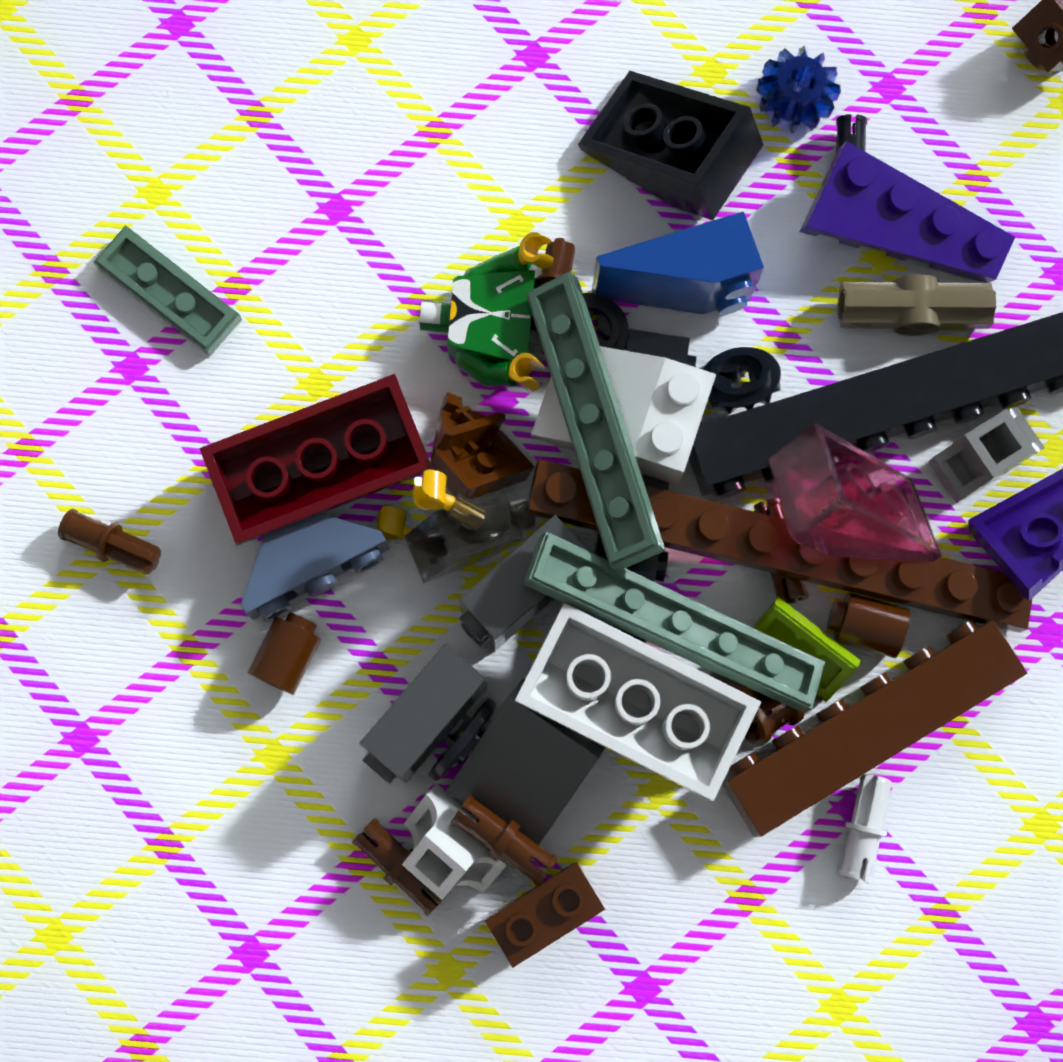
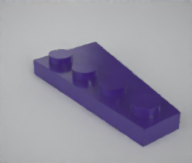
M1063 469L968 520L969 533L1028 601L1063 571Z

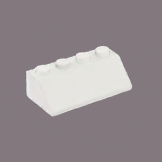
M566 603L563 604L515 699V702L712 802L715 800L761 704V701Z

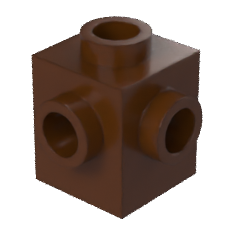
M1041 0L1012 27V30L1025 44L1026 47L1023 49V52L1029 62L1037 69H1045L1049 73L1063 70V0Z

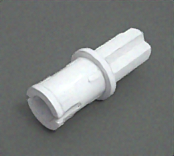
M863 774L860 777L851 822H845V827L850 829L839 875L873 882V872L881 836H887L888 832L882 830L892 785L891 781L887 778L871 774Z

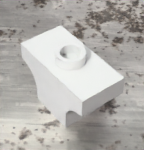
M436 783L404 823L413 837L414 849L402 865L441 900L457 886H470L484 893L508 863L500 857L497 861L487 855L490 851L457 826L450 824L458 810L476 823L479 820L463 809L459 802Z

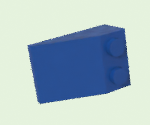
M743 211L597 256L592 292L608 297L616 302L703 315L718 310L719 315H727L747 306V301L752 297L764 270V265Z

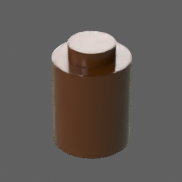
M848 592L843 601L835 599L827 622V629L834 630V640L838 643L895 659L899 655L906 638L910 621V610Z
M292 612L288 613L285 620L275 617L247 673L294 696L322 640L313 634L317 625Z

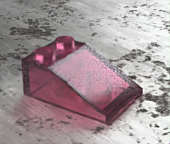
M813 423L768 459L775 479L773 487L782 501L788 519L786 521V528L790 536L801 546H809L827 556L934 562L942 556L912 478L821 426Z

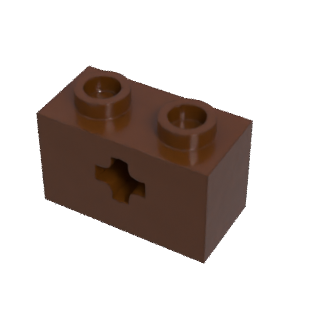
M573 862L543 881L539 886H535L487 916L484 921L512 968H514L606 909L578 863Z

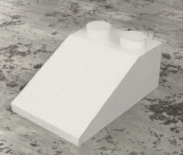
M600 346L641 474L678 486L685 471L716 374L665 357ZM551 377L531 437L574 451Z

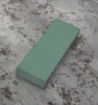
M126 225L93 261L99 270L209 356L215 352L242 320L238 312Z

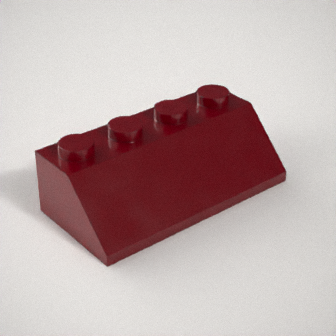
M395 374L199 448L237 546L422 475L425 470H433Z

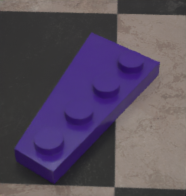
M848 141L839 148L799 231L815 237L821 234L839 239V243L855 248L864 246L886 252V256L903 261L912 259L928 264L929 268L983 283H990L997 279L1015 240V236Z

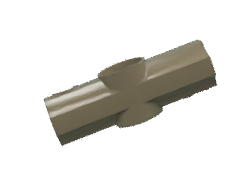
M923 274L902 276L893 282H842L839 287L837 315L841 328H894L895 333L906 336L931 334L938 331L939 328L989 329L994 324V314L997 308L996 291L993 290L992 283H938L936 277Z

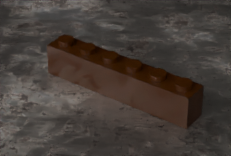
M973 619L946 634L951 644L934 653L929 645L903 661L908 669L893 679H890L887 672H884L859 687L864 695L859 700L847 706L843 698L816 713L821 723L804 733L799 725L773 739L772 742L776 747L775 751L760 760L755 752H752L733 763L729 768L732 777L723 781L722 786L753 837L764 836L1028 674L995 621L991 620L977 627Z

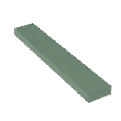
M569 271L531 290L526 295L610 567L618 572L666 550L578 277Z
M545 532L539 537L523 585L566 603L586 614L802 713L812 710L825 661L626 568L617 572L610 567L608 560L549 532Z

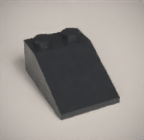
M630 70L578 143L581 151L672 207L712 221L764 145L749 106Z

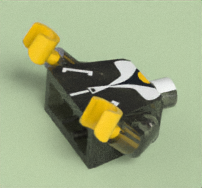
M425 470L423 478L415 477L414 503L421 509L440 510L433 512L424 521L417 524L415 528L405 527L407 515L405 509L383 506L378 513L376 529L382 532L386 540H406L407 547H409L424 584L498 555L522 539V531L534 527L536 522L535 516L525 514L528 500L522 498L510 503L506 493L502 490L475 499H469L458 492L451 496L445 493L446 475L436 470Z

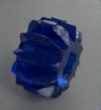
M805 45L799 48L796 57L784 48L779 52L777 61L769 59L764 64L762 70L763 77L758 79L756 85L757 94L763 96L759 103L760 112L774 111L771 119L773 127L780 124L782 120L788 121L791 134L798 130L800 122L812 131L818 126L820 118L827 120L834 111L835 106L833 102L838 100L841 93V85L834 82L838 75L837 67H822L825 61L824 52L816 55L814 59L807 57L808 51Z

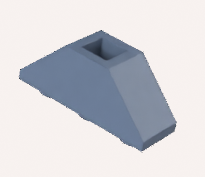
M322 513L266 534L263 537L241 605L245 613L253 620L260 616L263 621L274 619L287 612L291 608L289 601L306 592H308L310 597L320 595L333 588L337 584L335 577L354 568L356 573H360L380 563L383 560L381 553L389 550L386 539L379 530Z

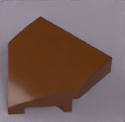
M447 392L440 409L431 464L436 471L446 475V487L452 495L463 503L525 481L535 466L508 436L499 430L506 419V415L500 412L489 416L472 411L469 406L463 407L461 397Z

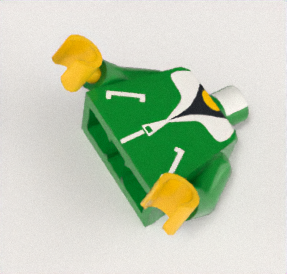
M538 232L527 234L522 239L520 246L495 255L467 269L464 275L455 277L453 279L451 303L422 300L420 330L448 333L447 346L449 358L455 360L458 368L485 387H511L520 384L532 392L537 391L540 387L539 382L532 377H528L533 369L545 368V365L540 360L529 354L532 312L526 293L534 289L535 271L528 269H530L532 264L542 269H547L552 266L554 258L546 253L538 254L539 249L543 245L552 242L550 238Z

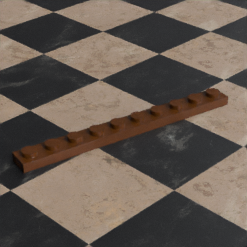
M539 459L535 466L525 514L545 519H551L556 515L563 523L599 531L580 469ZM645 485L666 548L969 621L973 619L974 622L981 624L994 620L998 628L1020 633L1028 630L1032 599L1028 601L1004 572Z

